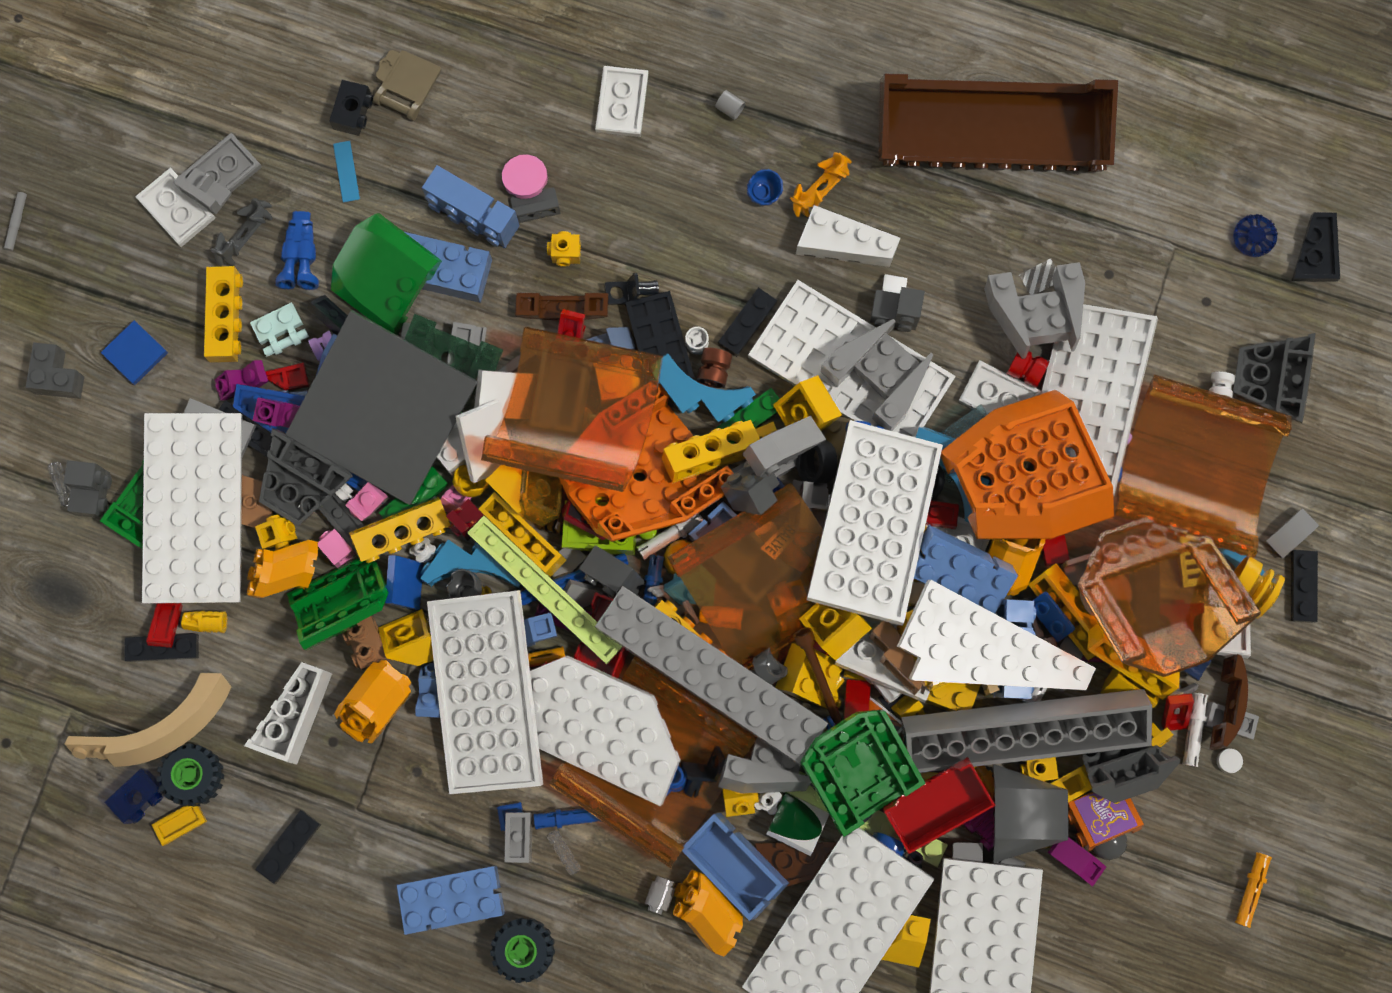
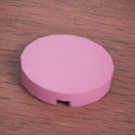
M518 155L510 159L502 171V182L506 191L520 199H529L539 195L548 181L547 170L543 162L531 155Z

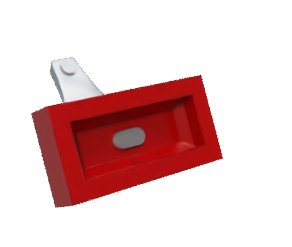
M1193 683L1181 690L1179 684V688L1167 696L1161 722L1163 730L1165 728H1168L1170 731L1188 729L1194 704L1192 693L1198 689V684Z

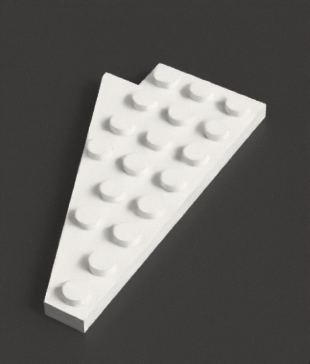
M927 580L897 645L898 648L917 657V661L908 678L914 681L1087 690L1096 669L932 580Z

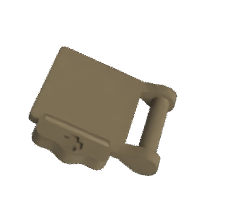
M390 50L387 56L379 62L376 80L382 83V85L375 93L373 103L377 105L383 104L407 115L408 119L415 121L422 104L441 72V67L404 50L400 53ZM389 91L414 104L410 107L385 95Z

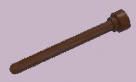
M802 628L793 634L797 646L804 649L828 712L835 725L842 721V718L813 647L815 636L811 628Z

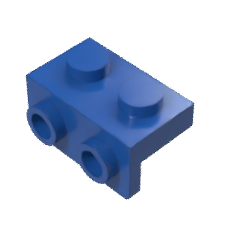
M1043 592L1033 600L1036 616L1057 643L1075 630L1074 625L1048 592Z

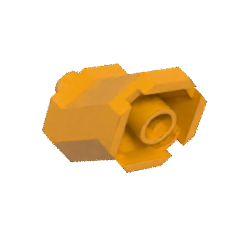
M992 539L987 553L990 554L991 558L995 556L1013 565L1018 574L1017 579L1007 593L1008 596H1015L1027 588L1046 539Z
M306 540L275 551L257 549L254 556L255 566H250L247 580H250L247 588V595L260 599L294 587L308 588L315 567L312 566L313 560H317L318 542Z
M380 660L379 663L373 662L338 705L334 713L336 719L340 716L342 720L340 723L342 730L358 742L369 739L367 743H373L400 707L406 702L411 693L409 688L411 681L406 675L394 669L388 661Z
M692 869L683 883H678L675 888L674 896L677 898L673 915L684 920L708 950L724 957L737 942V939L733 937L735 932H741L743 914L732 905L728 898L705 874Z

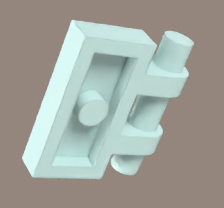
M292 302L250 322L260 344L262 345L268 341L271 344L263 348L266 357L274 353L278 355L283 352V349L293 344L296 346L302 343L301 340L309 337L305 329L296 332L295 328L302 326L303 323ZM287 332L290 335L280 341L277 340V337Z

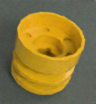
M1247 555L1228 579L1221 597L1235 606L1243 599H1246L1243 610L1248 613L1252 609L1251 615L1259 619L1277 600L1285 577L1280 574L1274 576V570L1268 569L1261 576L1263 564Z

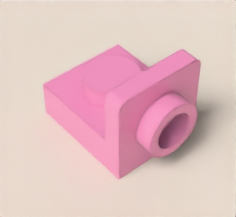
M368 482L354 498L346 503V507L349 508L350 513L354 517L363 521L388 496L380 488Z

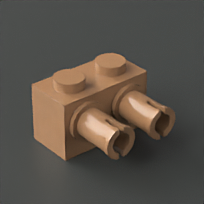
M374 616L362 620L351 629L342 633L347 646H352L354 654L351 657L356 668L360 667L361 670L366 671L373 662L379 663L380 660L392 661L385 656Z

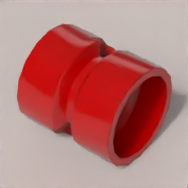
M1028 351L1026 358L1022 359L1017 352L1006 374L1016 379L1023 377L1024 383L1036 388L1050 361L1040 356L1034 358L1030 351Z

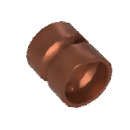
M704 348L701 357L703 366L699 367L696 381L712 388H725L728 377L726 370L730 369L733 355L717 348Z

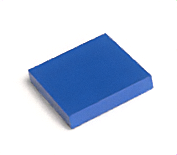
M135 320L101 352L134 385L168 354Z
M396 555L388 557L386 587L389 593L385 601L386 604L411 610H420L422 580L420 578L422 576L423 563Z

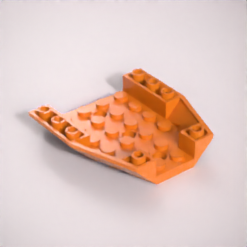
M656 379L601 412L555 468L571 503L596 534L612 542L686 522L724 497L725 494L720 486L727 481L730 475L734 474L727 465L722 469L717 468L672 483L662 461L663 449L671 443L676 442L679 444L693 437V434L669 407V394ZM685 455L686 458H694L691 455ZM643 473L646 479L644 481H637L633 475ZM599 497H604L608 500V504L599 506L595 500Z
M1057 390L994 409L941 451L940 457L947 473L956 472L973 512L967 518L976 539H1053L1114 517L1113 485L1074 402ZM1065 448H1072L1076 453V457H1069L1066 454ZM1028 461L1032 463L1034 471H1027L1023 466V462ZM981 476H988L991 479L992 485H984L981 482Z

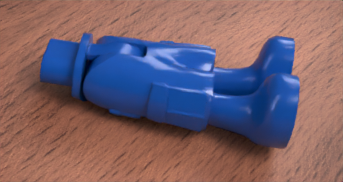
M292 212V220L288 222L285 242L281 252V260L285 265L282 272L275 279V285L278 288L288 290L295 288L296 278L294 269L295 264L298 262V286L306 290H315L319 287L318 278L310 270V265L314 263L316 258L313 222L310 221V212Z

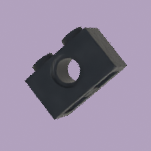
M346 80L341 81L329 120L333 130L360 136L361 129H365L367 124V110L373 104V95L367 85ZM351 106H358L356 110L348 111Z

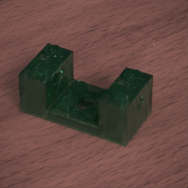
M414 314L404 340L441 360L442 354L451 353L454 357V363L450 366L476 381L478 370H496L503 349L481 341L479 345L473 344L436 329L437 322ZM475 387V389H474L473 392H472V394L475 395V396H476V387Z

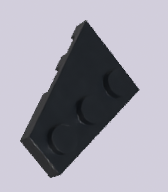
M1314 212L1310 217L1291 281L1337 282L1340 280L1337 213Z

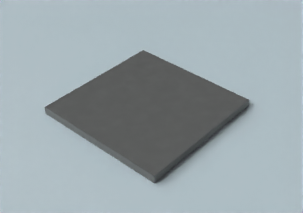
M352 310L347 316L285 435L411 505L457 422L455 416L463 411L478 381Z

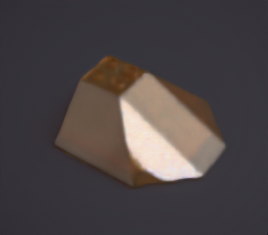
M1142 518L1101 532L1097 545L1087 562L1084 574L1078 583V589L1121 662L1162 677L1210 661L1261 613L1211 537L1188 534V530L1168 525V527L1161 526L1148 518Z

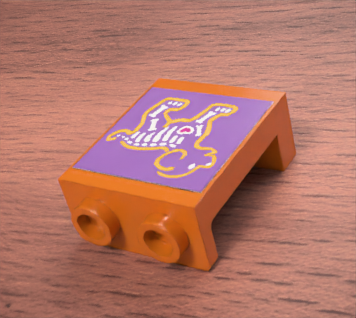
M1092 792L1068 802V822L1070 825H1075L1078 832L1076 833L1077 841L1081 847L1085 846L1088 852L1093 850L1094 847L1126 833H1135L1141 830L1144 825L1131 798L1113 803Z

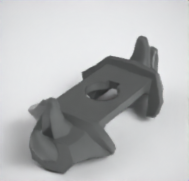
M253 198L250 205L237 210V214L246 216L247 220L230 241L226 242L222 232L218 234L216 246L211 248L210 251L214 254L215 260L220 267L224 266L223 260L229 265L234 266L235 262L232 259V255H239L240 249L262 223L266 222L264 218L272 220L271 214L265 209L272 207L269 202ZM246 230H248L247 234L244 237L240 238L241 235Z

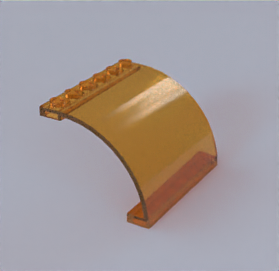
M525 327L523 329L520 348L521 355L511 398L496 437L487 435L484 438L481 460L623 492L635 471L643 449L653 413L664 356Z
M1154 374L1132 432L1133 438L1127 449L1122 468V477L1118 487L1115 515L1126 520L1143 523L1149 527L1168 531L1171 534H1178L1191 538L1194 541H1201L1214 545L1217 548H1224L1240 555L1255 558L1258 552V519L1266 483L1283 436L1288 437L1292 429L1291 416Z
M791 483L774 493L778 501L763 514L742 512L667 557L673 570L681 578L711 627L725 654L748 670L754 668L753 658L770 648L771 654L779 663H784L791 644H796L793 634L802 628H806L799 618L816 604L806 599L823 529Z
M636 656L622 678V681L655 696L662 719L664 718L671 735L670 739L673 747L680 757L679 767H681L682 762L707 764L714 746L720 747L725 758H727L728 754L744 758L757 739L756 736ZM718 756L715 759L716 768L718 766ZM568 762L560 765L549 783L550 786L669 868L672 867L684 849V845L693 836L723 791L722 788L718 787L719 776L717 782L703 781L698 797H689L683 790L680 792H670L666 796L663 805L659 806Z

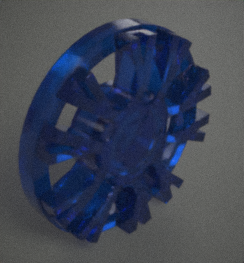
M1247 215L1234 228L1233 239L1236 247L1242 253L1251 257H1261L1268 254L1277 242L1278 232L1274 226L1275 224L1272 223V220L1263 217V215ZM1247 221L1250 228L1245 227L1242 223ZM1260 221L1264 222V223L1267 224V225L1264 226V227H1261V226H1260ZM1265 229H1271V231L1265 233ZM1266 236H1272V241L1268 240ZM1245 237L1247 242L1241 245L1238 238ZM1248 244L1252 245L1249 251L1246 249ZM1259 245L1262 252H1255V246Z

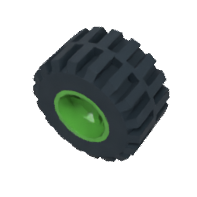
M186 744V746L182 745L168 753L169 756L167 758L163 757L161 759L163 765L162 767L158 766L157 772H160V776L157 777V782L161 783L159 789L166 794L165 797L176 804L187 807L200 806L202 803L207 804L210 802L209 799L211 797L215 798L218 795L216 793L217 789H221L223 784H220L221 779H224V774L221 772L224 769L223 765L219 763L220 759L209 749L199 745Z
M514 919L503 925L496 932L495 938L492 940V950L490 951V956H493L494 960L492 964L498 968L497 972L500 975L506 976L505 979L509 981L514 980L515 983L531 982L540 977L553 961L552 958L555 955L554 938H551L550 930H547L543 923L536 922V919Z

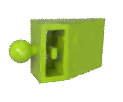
M596 502V504L605 506L608 502ZM565 520L563 522L562 548L591 552L596 545L609 554L620 555L623 553L625 555H635L637 535L628 537L623 542L618 540L612 542L608 539L602 540ZM657 530L639 535L641 538L649 540L655 537Z

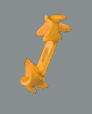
M834 152L833 157L818 163L817 166L825 169V171L806 192L802 191L801 184H797L793 197H790L796 217H800V212L804 216L809 217V208H813L814 205L819 206L823 201L822 198L842 178L850 175L847 166L852 162L847 156ZM828 181L826 188L820 191L817 190L821 184Z

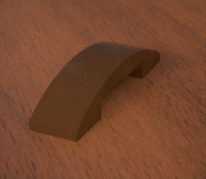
M516 293L515 315L516 317L560 320V314L565 309L585 314V320L608 317L609 294L585 293V296H541L540 293Z
M1239 654L1224 659L1221 682L1227 683L1229 686L1223 723L1213 726L1209 749L1213 751L1227 747L1233 741L1245 717L1248 702V678L1242 655Z

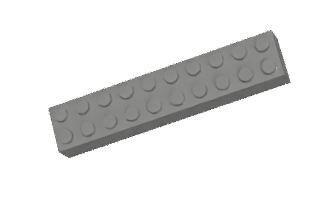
M624 586L619 590L595 626L596 630L799 766L813 740L822 734L828 724Z
M1140 689L902 717L903 743L920 773L945 770L966 757L970 759L975 767L1152 746V704L1145 690Z

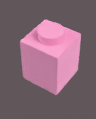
M336 529L326 531L319 538L318 547L337 568L343 566L356 555V552Z

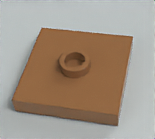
M242 475V525L256 529L255 526L267 522L266 518L273 516L275 511L259 502L262 481Z

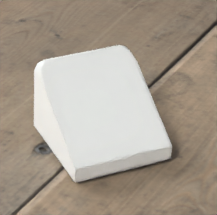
M885 274L882 291L900 293L901 287H906L907 278Z

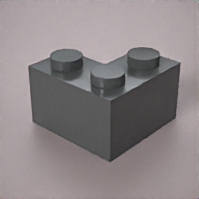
M901 287L900 293H893L876 289L870 322L875 323L874 325L879 327L894 319L896 321L894 327H898V330L903 332L916 330L921 317L925 291Z
M33 342L25 388L34 394L81 399L85 376L75 369L63 368L66 352L59 346Z
M67 460L63 484L71 488L67 512L75 516L102 518L103 513L108 508L106 495L107 489H110L112 484L110 472L96 463Z
M745 462L744 467L737 473L730 475L727 481L720 487L733 510L761 515L778 501L772 490L780 483L775 474L767 476V474L757 476L749 463Z
M596 545L579 568L585 574L584 580L593 586H596L597 583L603 586L602 591L612 599L615 598L622 586L637 595L645 584V581L632 567Z

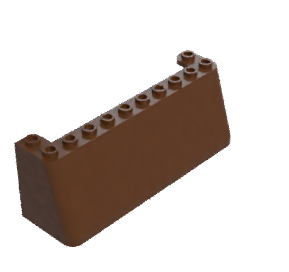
M884 74L880 79L879 161H883V166H897L899 162H906L908 167H920V163H929V167H942L943 163H952L951 168H965V164H974V168L988 169V165H997V169H1011V165H1020V170H1034V166H1043V170L1055 171L1057 166L1066 167L1065 171H1079L1080 167H1088L1089 172L1105 171L1107 167L1114 165L1118 80L1095 79L1087 84L921 80L908 79V74Z

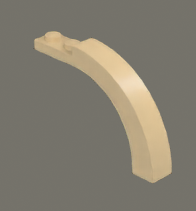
M200 673L195 686L187 698L177 709L157 724L140 732L120 737L68 736L65 745L76 758L108 759L114 767L149 762L174 751L199 733L221 708L230 692L231 685L222 673Z

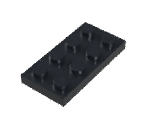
M667 291L625 302L647 383L654 379L657 380L649 366L666 353L671 356L673 361L686 375L694 380V374L671 292Z

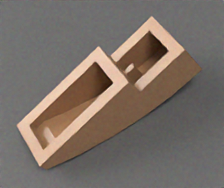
M882 621L871 632L869 638L884 652L880 662L915 696L921 689L922 684L921 681L908 679L915 665L912 654L897 647L901 635L890 622Z

